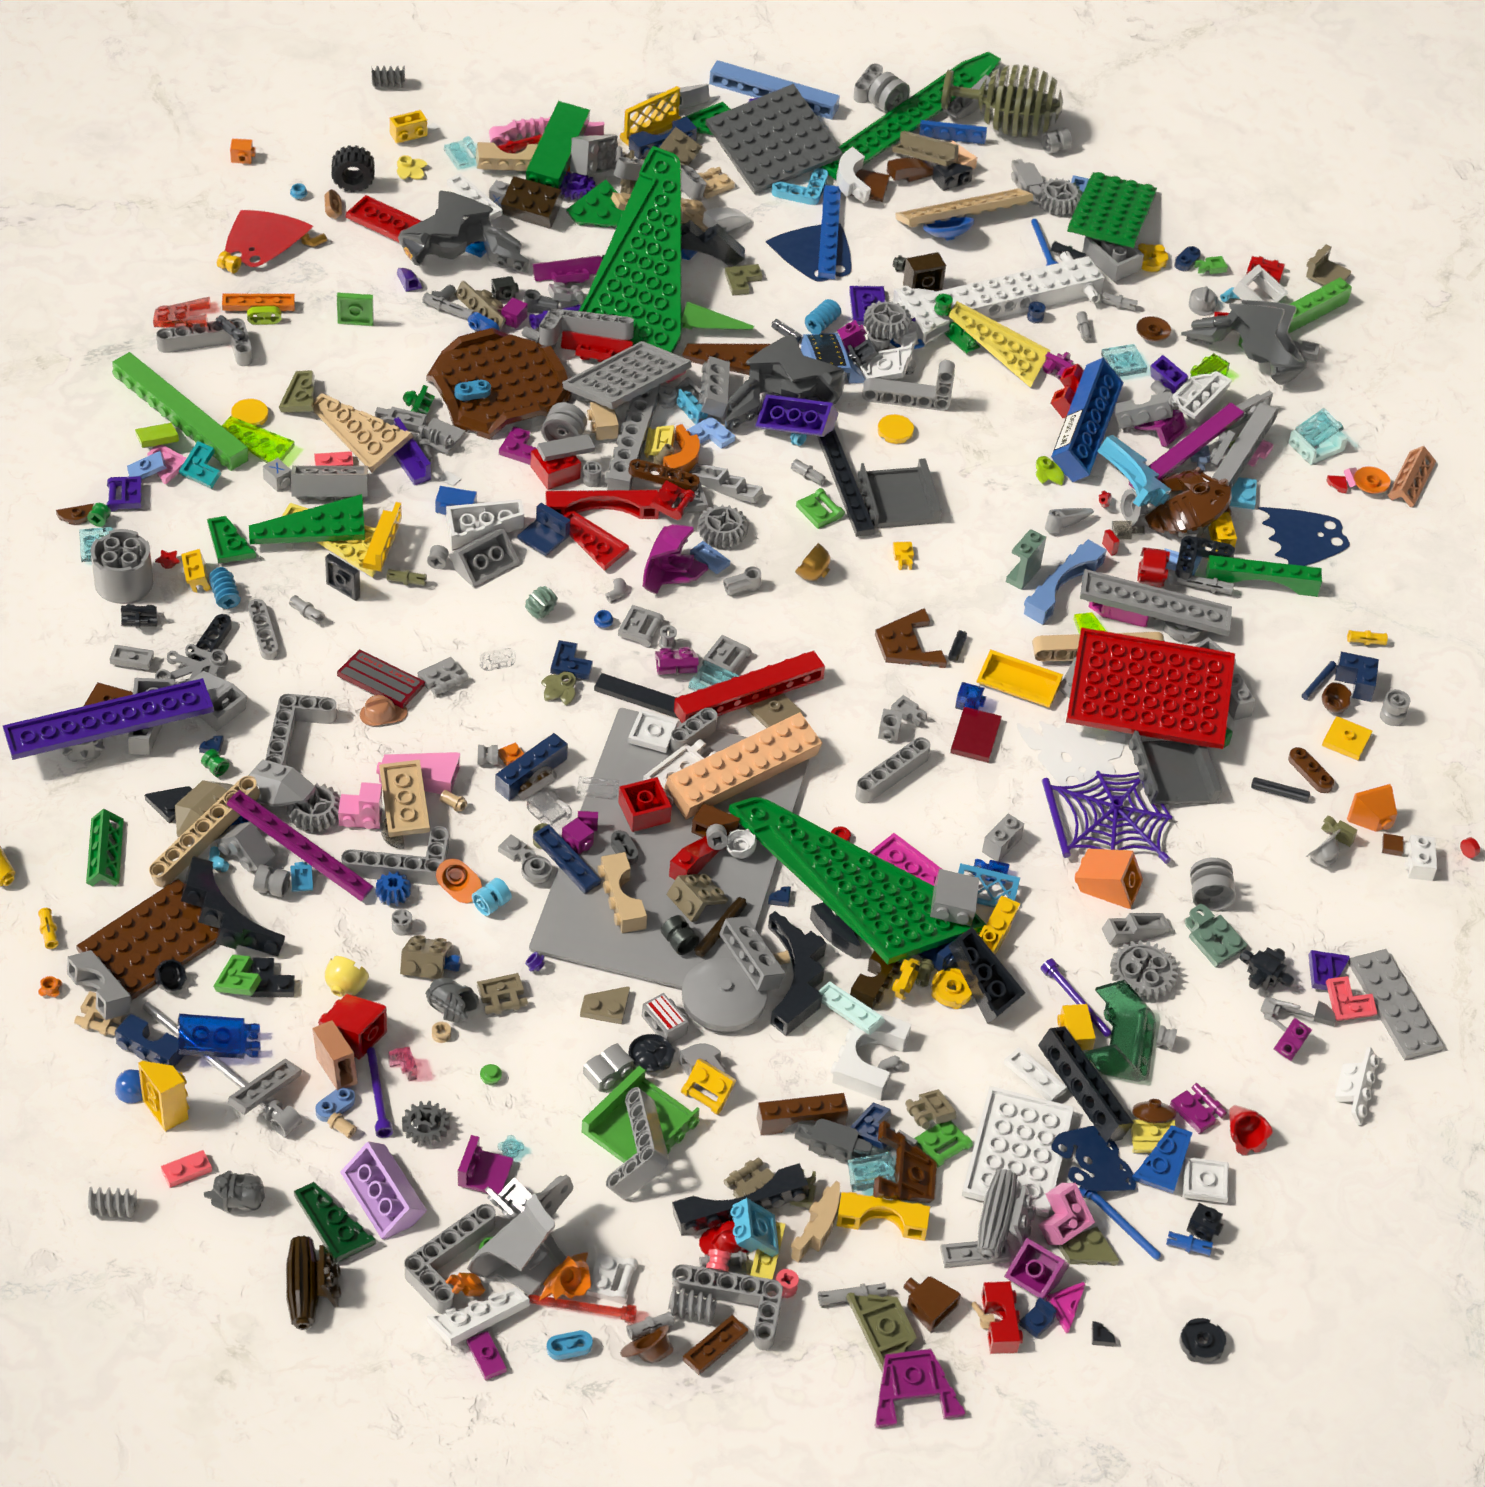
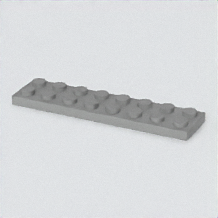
M1087 569L1084 570L1080 599L1213 632L1218 635L1228 636L1230 633L1232 606Z

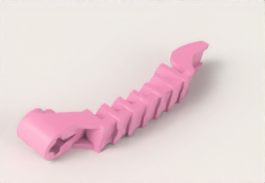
M550 117L530 118V120L521 119L519 121L513 119L506 126H494L489 130L490 143H495L496 146L503 145L508 141L516 140L517 134H522V138L526 137V133H531V137L535 136V132H540L543 135ZM589 122L583 136L604 135V122Z

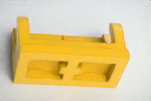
M200 549L181 554L186 582L190 584L192 591L197 593V585H202L205 591L211 590L206 563Z

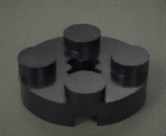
M1195 1318L1186 1323V1326L1182 1329L1179 1342L1188 1360L1191 1362L1208 1363L1222 1356L1226 1345V1335L1218 1324L1215 1326L1210 1323L1211 1320L1206 1318ZM1199 1337H1203V1339L1208 1340V1342H1206V1344L1200 1343L1198 1341Z

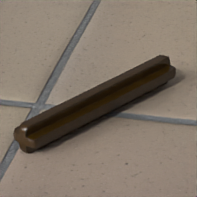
M737 897L695 947L694 951L697 956L704 957L721 937L719 933L726 918H737L747 906L745 898Z

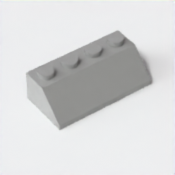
M292 465L291 495L296 497V499H306L307 497H315V499H326V497L345 499V497H353L362 494V499L368 497V466Z

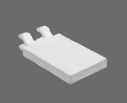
M699 739L691 747L685 744L645 774L643 780L658 777L664 789L669 775L704 759L701 755L706 752L703 748L706 746V743ZM713 751V752H711V753L709 754V756H711V755H713V754H715V753H717V752H716V751ZM664 789V791H665V793H666V796H667V798H668L670 804L672 805V804L674 803V802H673V798H672V796Z

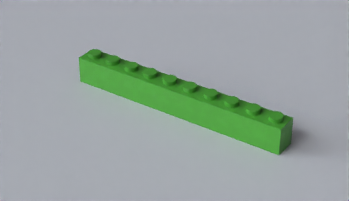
M131 352L112 361V373L116 379L123 382L128 389L133 390L139 398L144 399L151 408H155L162 417H166L175 427L183 431L187 437L194 440L195 443L199 441L213 447L215 450L213 457L222 466H226L232 471L248 461V447Z

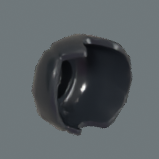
M174 959L162 961L154 972L155 983L166 992H176L183 989V985L187 980L184 966Z

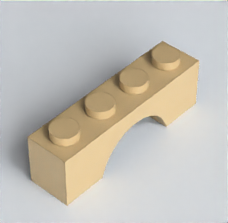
M477 142L475 153L477 169L526 171L538 144H528L524 151L510 154L500 150L495 143Z
M625 852L601 856V865H598L599 877L604 879V892L609 894V907L611 910L614 909L615 925L620 927L621 933L646 929L647 914L642 900L631 898L621 890V887L630 881L631 868Z

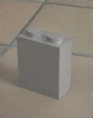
M939 869L934 883L930 917L971 926L976 912L979 878Z

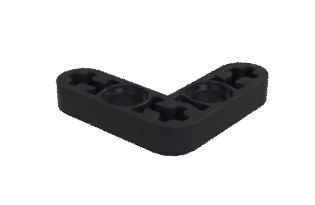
M1185 536L1181 540L1175 574L1180 579H1189L1193 573L1196 556L1209 558V555L1233 558L1235 548L1227 543ZM1203 547H1209L1212 550L1208 551L1203 549ZM1182 556H1189L1191 559H1184Z

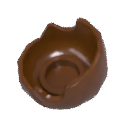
M1332 682L1327 685L1322 693V704L1328 711L1342 713L1351 704L1350 698L1352 693L1345 685L1339 682Z

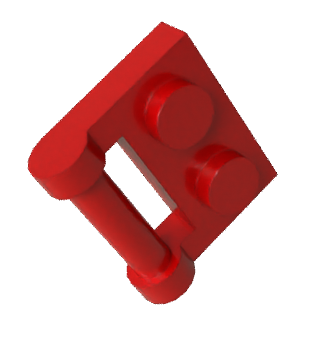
M666 480L652 500L650 507L675 520H680L684 515L683 511L689 502L694 500L696 495L692 490H684ZM677 498H681L682 501L679 506L672 508Z

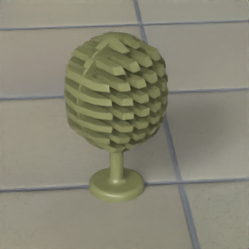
M1019 64L1013 65L1010 79L1009 65L1004 66L999 79V86L997 87L998 68L992 72L988 89H986V78L980 90L954 86V72L947 70L943 86L941 109L947 110L949 108L952 96L977 99L980 113L983 110V105L986 104L984 122L990 125L994 111L993 129L999 131L1003 118L1002 133L1008 135L1013 118L1012 136L1018 137L1022 117V137H1028L1034 115L1033 137L1039 134L1043 115L1045 117L1043 133L1049 130L1053 113H1056V123L1062 113L1063 97L1060 89L1058 99L1055 98L1057 80L1054 77L1051 79L1048 94L1046 93L1048 73L1044 70L1037 91L1039 68L1033 67L1028 88L1029 65H1023L1020 80Z

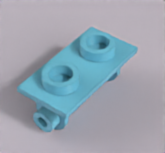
M679 389L676 403L686 413L688 418L695 425L698 424L699 419H706L708 414L701 412L702 405L698 404V400L693 394Z

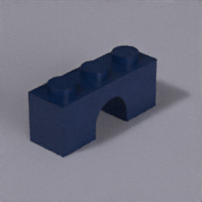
M131 1013L115 1030L116 1044L123 1050L131 1051L142 1060L172 1065L175 1068L186 1055L184 1041L167 1032L159 1040H147L150 1036L149 1023Z

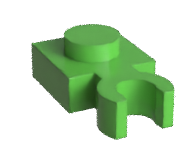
M1222 256L1208 257L1205 261L1197 260L1195 262L1198 274H1203L1206 271H1209L1210 274L1227 272L1228 268Z

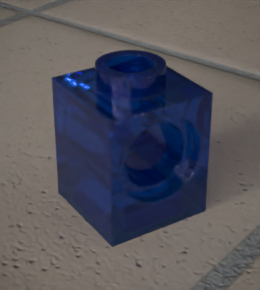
M962 682L957 694L955 708L963 710L964 707L979 710L980 707L984 708L986 696H983L985 688Z

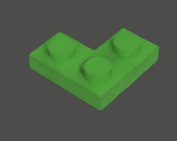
M232 954L213 985L216 992L253 995L262 979L259 974L247 973L253 963L250 956Z

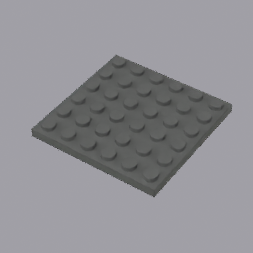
M794 84L706 119V125L754 195L772 188L773 183L786 182L841 159L843 155Z

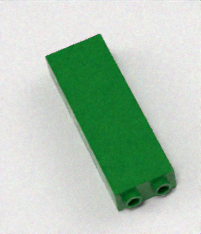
M562 101L557 102L526 169V180L557 189L560 188L570 166L572 138L584 135L590 120V109Z

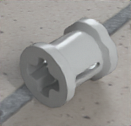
M665 625L660 628V648H671L672 650L676 647L675 637L677 629L675 627Z

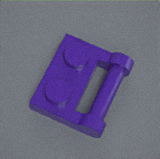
M141 476L110 477L107 479L109 497L106 505L110 508L111 512H115L117 509L141 508ZM118 486H122L120 500H116V488Z

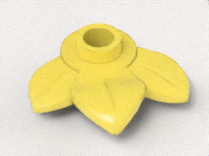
M408 155L400 156L397 161V175L401 179H406L409 176L412 179H422L424 177L422 168L427 166V162L422 159H412Z

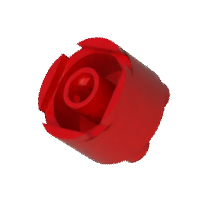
M1143 547L1140 555L1143 558H1141L1138 566V583L1153 587H1164L1165 580L1168 577L1166 565L1169 562L1170 551Z

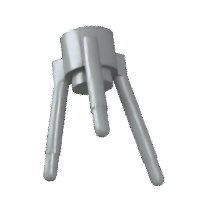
M1268 996L1264 999L1260 1010L1265 1013L1263 1018L1270 1020L1284 1032L1287 1027L1273 1017V1015L1278 1016L1281 1009L1313 1017L1312 1013L1300 1010V1005Z

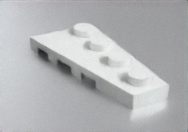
M516 1287L490 1295L486 1301L468 1302L467 1307L458 1310L452 1307L446 1309L445 1314L435 1316L433 1313L426 1317L428 1324L450 1346H453L529 1307L530 1302L529 1298Z

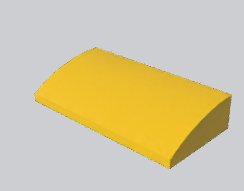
M990 649L976 683L1050 708L1059 691L1063 674Z

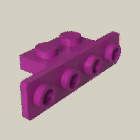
M592 256L534 263V280H553L564 285L573 281L575 283H583L585 280L590 279V275L597 274L602 257Z

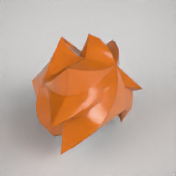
M588 1252L571 1257L568 1255L544 1281L543 1285L545 1288L539 1301L550 1295H553L555 1299L562 1294L569 1299L584 1295L591 1287L589 1266L586 1263Z

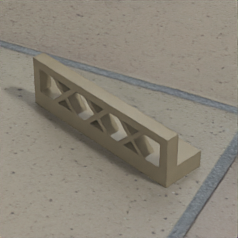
M902 131L900 144L892 147V152L944 166L958 161L959 145L908 131Z

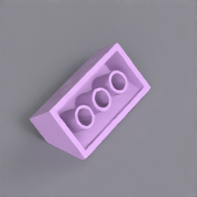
M367 1142L340 1171L381 1239H387L414 1226L427 1211L385 1144Z

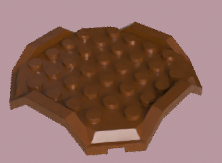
M494 328L458 336L441 351L426 375V381L434 383L447 405L452 425L465 430V432L467 430L477 432V436L489 440L508 424L541 415L547 417L553 405L564 402L568 403L572 397V392L563 388L562 382L568 380L564 366L551 346H544L535 341L510 335ZM485 380L491 385V392L488 397L462 401L455 397V386L459 383Z

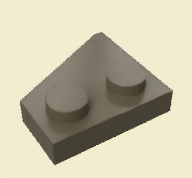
M630 987L584 995L580 1017L622 1024Z

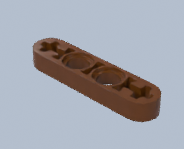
M633 459L629 463L628 472L633 477L662 485L667 480L684 490H692L693 492L697 491L700 479L695 474L640 459ZM651 471H656L659 475H653ZM669 476H675L677 480H671Z

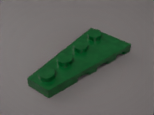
M315 1182L294 1190V1197L328 1252L332 1253L335 1263L376 1245V1239L371 1234L368 1235L357 1221L354 1222L342 1207L339 1208L333 1202V1199Z

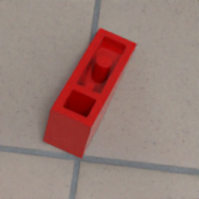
M706 836L683 847L670 860L669 877L675 880L678 875L698 874L720 850L709 847Z

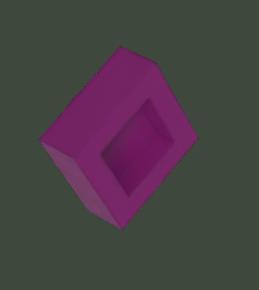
M578 811V818L593 831H597L598 812Z

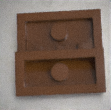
M864 169L855 173L856 177L871 188L869 200L883 202L890 175Z

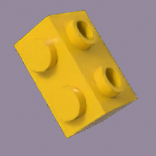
M421 110L389 117L390 135L395 143L427 136V118Z

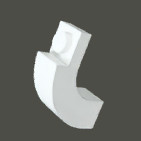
M852 147L840 159L836 180L845 196L848 197L852 194L855 198L865 203L869 200L871 188L855 175L857 171L862 169L865 156Z

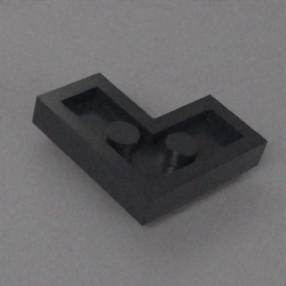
M253 958L252 973L259 974L262 980L250 997H294L295 975H274V958Z

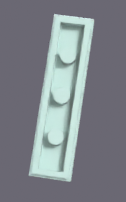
M829 981L819 990L823 995L822 1003L867 1034L871 1035L885 1023L883 1016Z

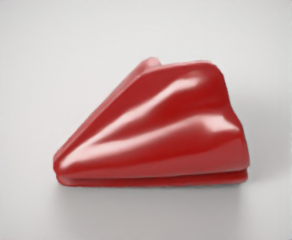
M1233 1105L1229 1109L1230 1135L1235 1143L1236 1151L1242 1155H1247L1250 1150H1253L1255 1153L1262 1151L1267 1146V1139L1273 1134L1271 1125L1257 1111Z

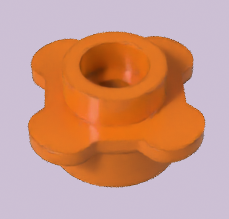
M53 976L41 979V988L38 990L40 996H59V987L62 985L60 979H56Z

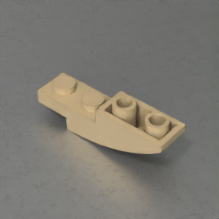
M835 1181L831 1187L828 1186L824 1190L820 1201H815L810 1207V1220L804 1229V1233L801 1237L797 1236L791 1244V1258L799 1263L810 1248L819 1252L830 1236L839 1205L840 1183L838 1181Z

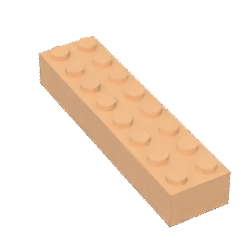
M801 712L669 775L664 789L672 796L673 802L684 818L688 819L696 815L703 803L714 806L816 756L822 742Z

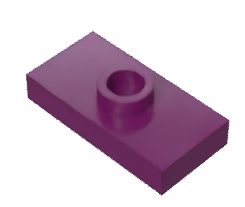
M488 1331L466 1339V1344L485 1381L507 1372V1368Z

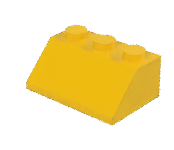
M148 1061L138 1062L143 1102L163 1130L166 1132L189 1120L188 1110L190 1108L186 1101L188 1093L185 1089L187 1081L183 1073H178L172 1065Z

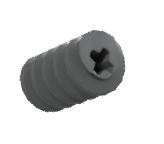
M371 66L373 87L376 86L377 82L380 87H382L384 82L386 87H389L390 82H392L393 87L396 86L397 82L402 87L405 82V66L402 67L401 71L399 66H396L395 70H393L392 66H389L388 70H386L385 66L382 67V70L379 69V66H376L375 70H373Z

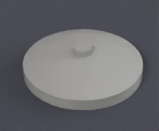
M713 958L697 964L688 972L683 981L681 996L684 1009L695 1022L711 1030L729 1032L750 1026L762 1015L766 1006L767 990L757 991L736 959Z

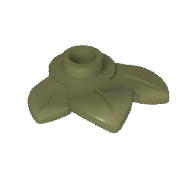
M562 672L559 675L551 674L541 681V684L546 687L544 690L545 701L560 697L563 704L567 706L576 695L574 689L576 678L571 672Z

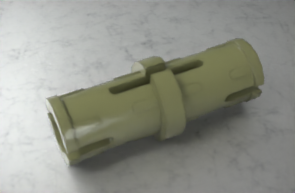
M388 569L387 571L389 573L387 581L402 582L404 585L416 584L425 586L427 583L425 582L427 574L413 573L410 570Z

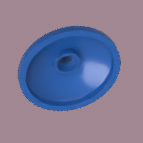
M955 216L950 217V220L947 221L935 220V223L932 224L924 223L923 229L935 237L945 238V240L949 241L968 231L974 225V219L971 217L957 218Z

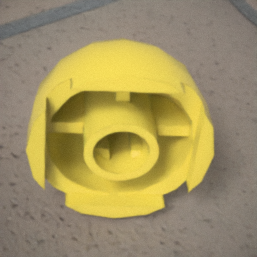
M334 956L333 960L332 958L330 959L325 969V981L331 992L336 996L356 995L362 990L369 979V974L365 968L361 966L358 969L354 966L355 961L341 956Z

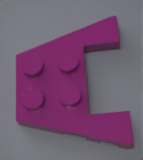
M931 1349L885 1355L875 1428L897 1424L893 1401L939 1395L943 1419L963 1417L965 1415L963 1406L958 1402L956 1393L946 1380L945 1373Z

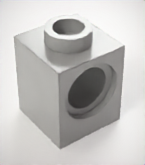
M883 709L878 739L898 741L903 712Z

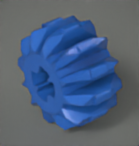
M389 871L388 875L382 874L376 882V895L381 903L387 902L388 907L392 903L398 906L399 902L405 903L406 898L410 897L411 883L410 880H407L406 875L400 876L399 872L392 874Z

